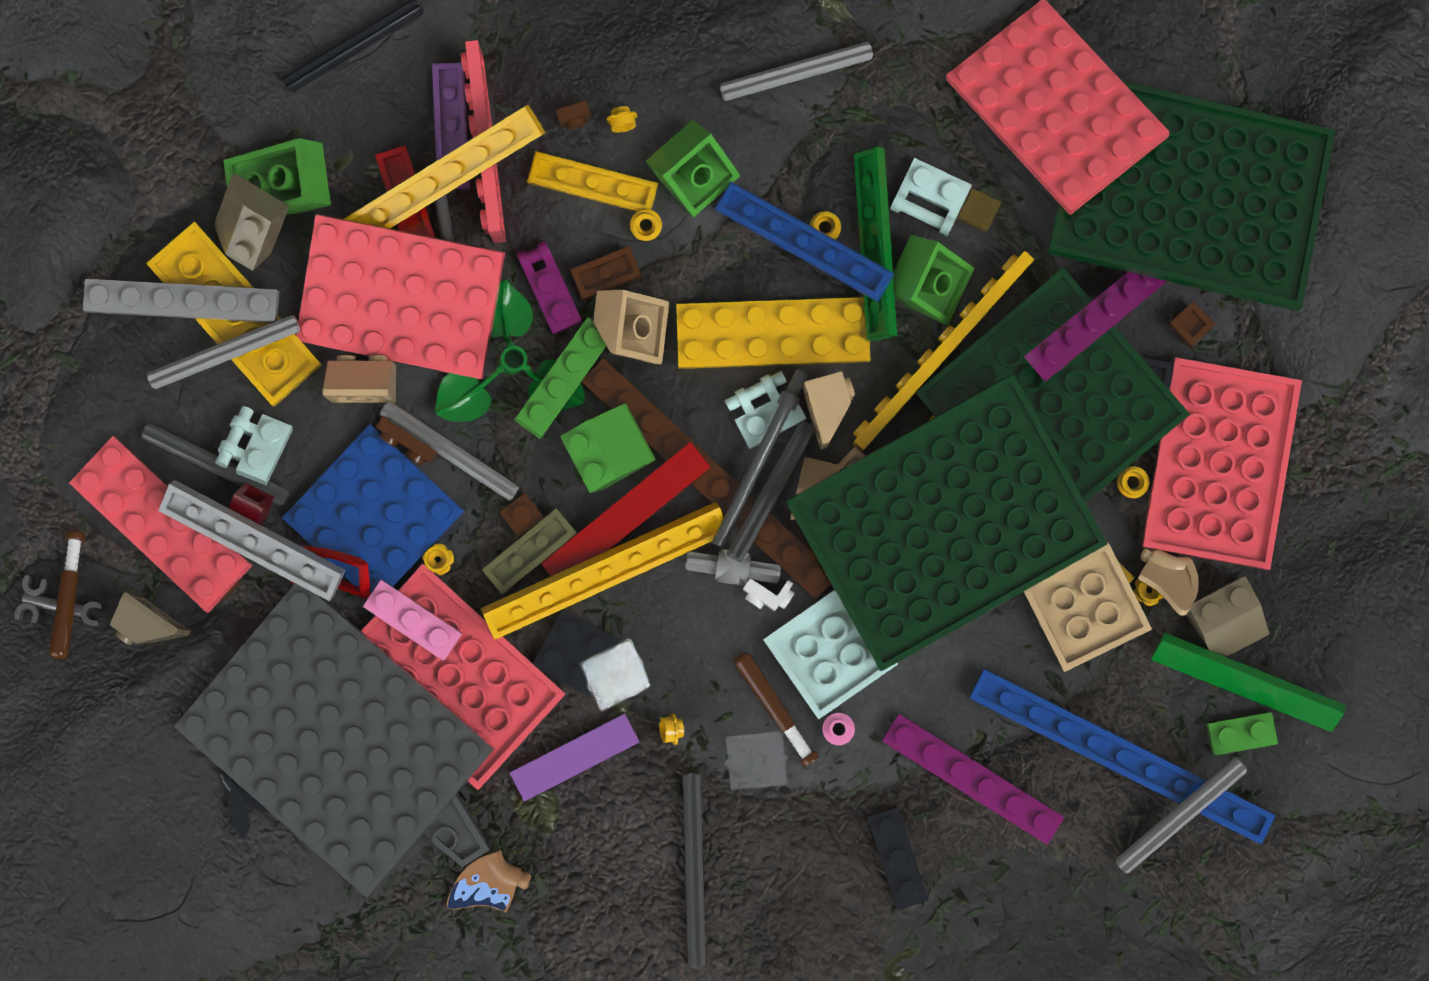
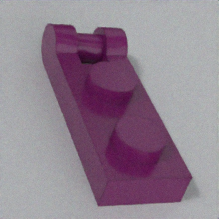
M546 241L537 244L538 248L527 253L524 250L516 255L553 335H556L582 323V319ZM543 259L546 268L535 272L532 264Z

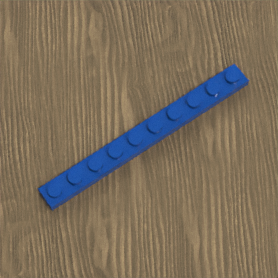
M985 669L982 670L969 696V699L1178 804L1182 803L1206 782V780ZM1224 791L1199 813L1261 845L1276 816L1228 791Z

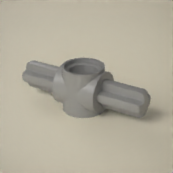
M721 549L719 555L690 551L686 557V570L715 574V580L721 583L745 586L747 580L751 578L755 581L776 584L780 578V565L751 561L749 553L746 554L742 562L734 561L728 557V550Z

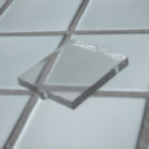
M630 638L579 662L588 682L586 688L592 692L600 711L651 687L643 668L644 661L639 659Z
M781 731L726 737L728 760L725 762V765L729 767L731 790L787 785L785 761L788 760V756L784 755Z

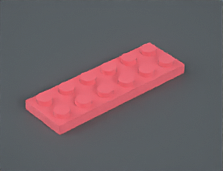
M478 40L465 42L466 52H461L463 72H465L466 79H470V83L465 84V95L470 110H474V115H468L470 133L473 135V138L492 127L484 56ZM496 163L481 172L482 178L476 179L478 197L481 199V204L485 203L486 210H480L482 229H484L485 235L491 236L493 243L506 242Z
M114 436L69 482L205 612L209 613L230 588L252 567V564L241 554L158 511L168 485Z

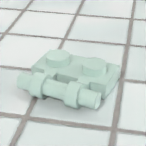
M782 371L772 376L767 374L760 378L761 382L745 390L742 387L734 391V396L724 400L730 412L740 406L742 407L745 415L735 419V423L749 449L761 443L779 406L777 401L780 395L776 388L787 382ZM767 393L771 401L754 409L751 401ZM797 404L794 411H790L780 433L806 420L799 404Z
M242 406L238 416L235 415L230 423L231 430L227 439L222 440L218 448L220 453L215 463L227 468L231 459L239 461L236 468L238 475L267 485L293 429L291 425L262 414L257 425L250 422V418L254 411L246 406ZM243 434L251 437L245 450L237 446Z

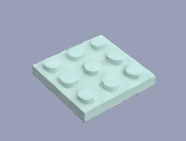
M835 590L763 639L818 720L898 665L896 663L882 672L878 669Z

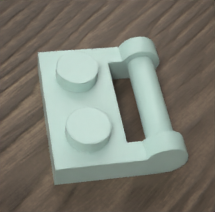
M914 158L890 210L896 213L902 211L940 229L939 233L948 236L972 185ZM908 193L949 211L946 218L906 200Z

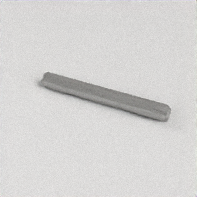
M863 42L723 82L720 84V92L723 100L728 101L868 61L873 58L872 47L869 42Z
M290 315L150 371L147 374L148 381L152 388L158 389L298 333L300 326L297 319Z
M387 402L380 412L382 417L384 416L507 500H512L517 494L519 487L394 403Z
M1233 758L1117 857L1116 863L1119 868L1125 873L1131 872L1246 774L1247 769L1238 758Z

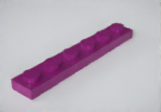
M1131 272L1126 273L1025 356V359L1046 382L1167 281Z
M900 714L897 715L882 739L883 743L1046 845L1049 844L1065 818Z

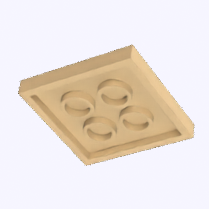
M1108 542L1104 547L1024 591L1064 672L1152 630Z

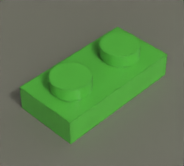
M1272 712L1206 723L1213 756L1278 744Z

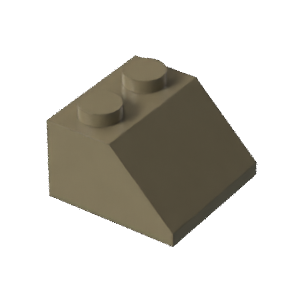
M235 173L231 176L214 227L225 255L253 271L271 255L289 205Z
M1246 576L1238 577L1196 599L1186 614L1202 647L1225 657L1269 635L1261 604Z

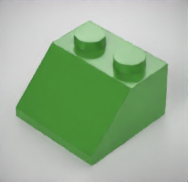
M691 120L646 160V163L660 182L693 218L727 189L730 182H735L741 176L712 134L695 120Z
M911 235L893 272L895 300L938 322L949 325L975 268L938 241Z
M626 403L587 420L560 436L590 493L604 490L656 460Z

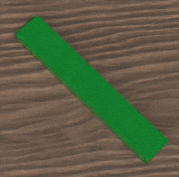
M876 146L854 154L860 253L893 272L884 148ZM892 278L879 302L863 294L866 341L875 342L897 336L894 281Z
M1165 632L1152 653V661L1330 732L1334 730L1345 714V704Z

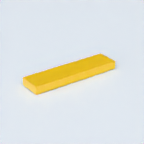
M535 151L527 183L636 212L641 209L652 210L658 188L657 182Z

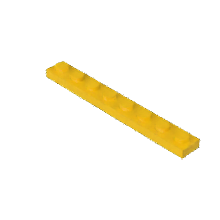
M528 104L344 219L392 228L546 132Z
M1024 251L1019 258L1013 254L1002 266L1005 273L998 281L992 278L980 292L984 297L977 305L971 301L959 314L963 318L956 328L949 325L938 338L942 344L934 352L929 348L917 361V364L921 366L913 376L907 372L895 387L900 391L892 399L886 396L874 409L878 413L871 423L864 420L855 430L853 435L857 439L853 442L854 446L861 452L869 446L1031 265L1034 260L1033 257Z
M714 502L480 608L494 640L712 542L724 518L721 509Z

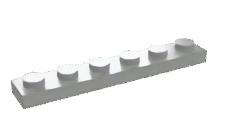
M85 279L83 311L89 313L273 323L278 320L279 291L276 289Z
M176 480L168 485L158 510L161 513L328 601L335 596L345 573L343 568Z

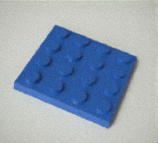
M371 424L282 517L313 547L336 550L365 560L368 563L370 595L380 580L385 581L394 588L422 558V555L465 512L396 447L394 448L380 439L381 433ZM326 558L329 562L345 570L344 576L354 586H360L358 567Z

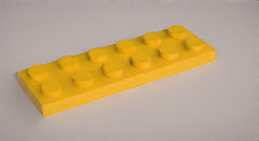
M195 221L146 263L163 283L254 288ZM196 319L217 344L270 324L266 322ZM295 334L231 359L273 407L322 366L319 360Z
M864 297L676 304L679 369L870 362V341H866Z

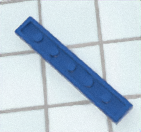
M730 182L715 207L717 212L876 302H879L894 277V273L733 182Z

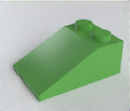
M298 138L223 160L227 187L231 176L235 173L289 205L286 215L307 212L331 205L323 143Z

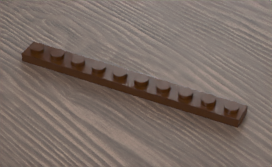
M603 358L581 382L610 409L626 403L647 444L665 461H668L688 443L692 442L710 464L711 468L691 483V485L711 503L716 502L721 512L725 515L739 484ZM750 494L735 523V526L739 529L742 527L756 501ZM769 513L753 542L816 600L831 582L815 554Z

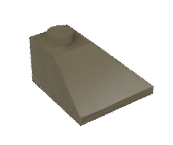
M125 592L122 595L110 623V626L117 630L115 636L128 645H131L133 642L136 644H147L185 637L191 632L190 629L140 594Z

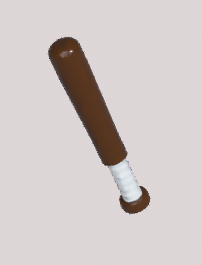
M67 531L65 539L68 541L65 567L61 573L49 646V655L54 659L67 658L70 650L79 577L77 564L79 562L81 543L86 538L84 533L78 531Z
M745 652L735 658L734 665L780 731L789 738L802 758L800 760L802 766L806 767L819 758L816 751L812 752L805 740H803V737L795 727L796 723L785 709L753 657Z

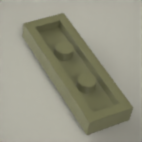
M556 508L484 567L482 571L499 592L504 595L572 539L577 532Z

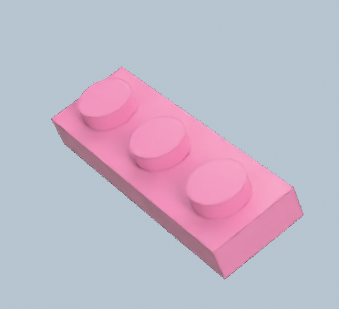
M380 580L363 606L443 661L446 660L462 636L461 632L383 580Z

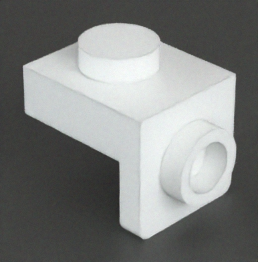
M751 578L743 588V591L748 593L745 597L747 601L759 609L766 605L773 611H776L778 606L785 609L795 594L790 590L793 583L789 580L778 596Z

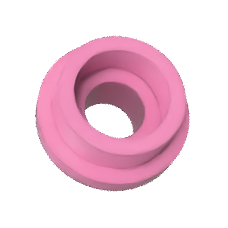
M834 713L825 719L822 731L825 739L831 744L844 745L854 736L855 726L848 715ZM842 723L844 725L845 731L842 735H835L833 733L834 724Z

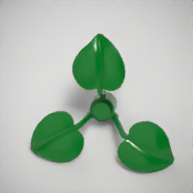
M507 280L500 282L491 338L504 336V341L507 345V348L499 358L500 366L481 383H479L477 378L453 373L446 375L439 386L434 410L437 416L445 420L469 422L484 415L491 405V397L483 388L502 372L515 375L523 370L530 378L534 379L528 387V397L530 398L556 361H542L538 366L537 374H535L530 369V366L526 364V352L521 347L514 346V343L511 342L510 336L520 337L529 330L533 321V312L527 299ZM581 383L560 412L580 406L585 402Z

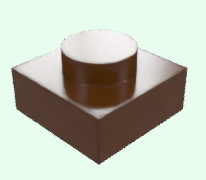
M587 101L556 109L561 128L568 127V130L578 129L585 126L587 120H591Z
M1193 301L1168 325L1189 347H1192L1215 326V323Z
M526 493L500 511L519 538L544 519Z

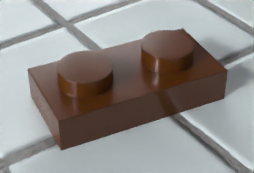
M630 246L571 269L572 276L583 301L596 296L597 291L611 290L642 277Z
M384 416L376 425V428L382 432L379 436L380 439L394 448L399 443L408 449L406 456L422 466L424 461L432 465L437 458L438 453Z

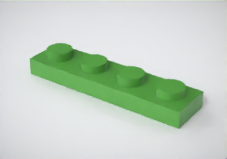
M589 317L585 319L514 419V421L539 439L547 431L607 346L593 320Z

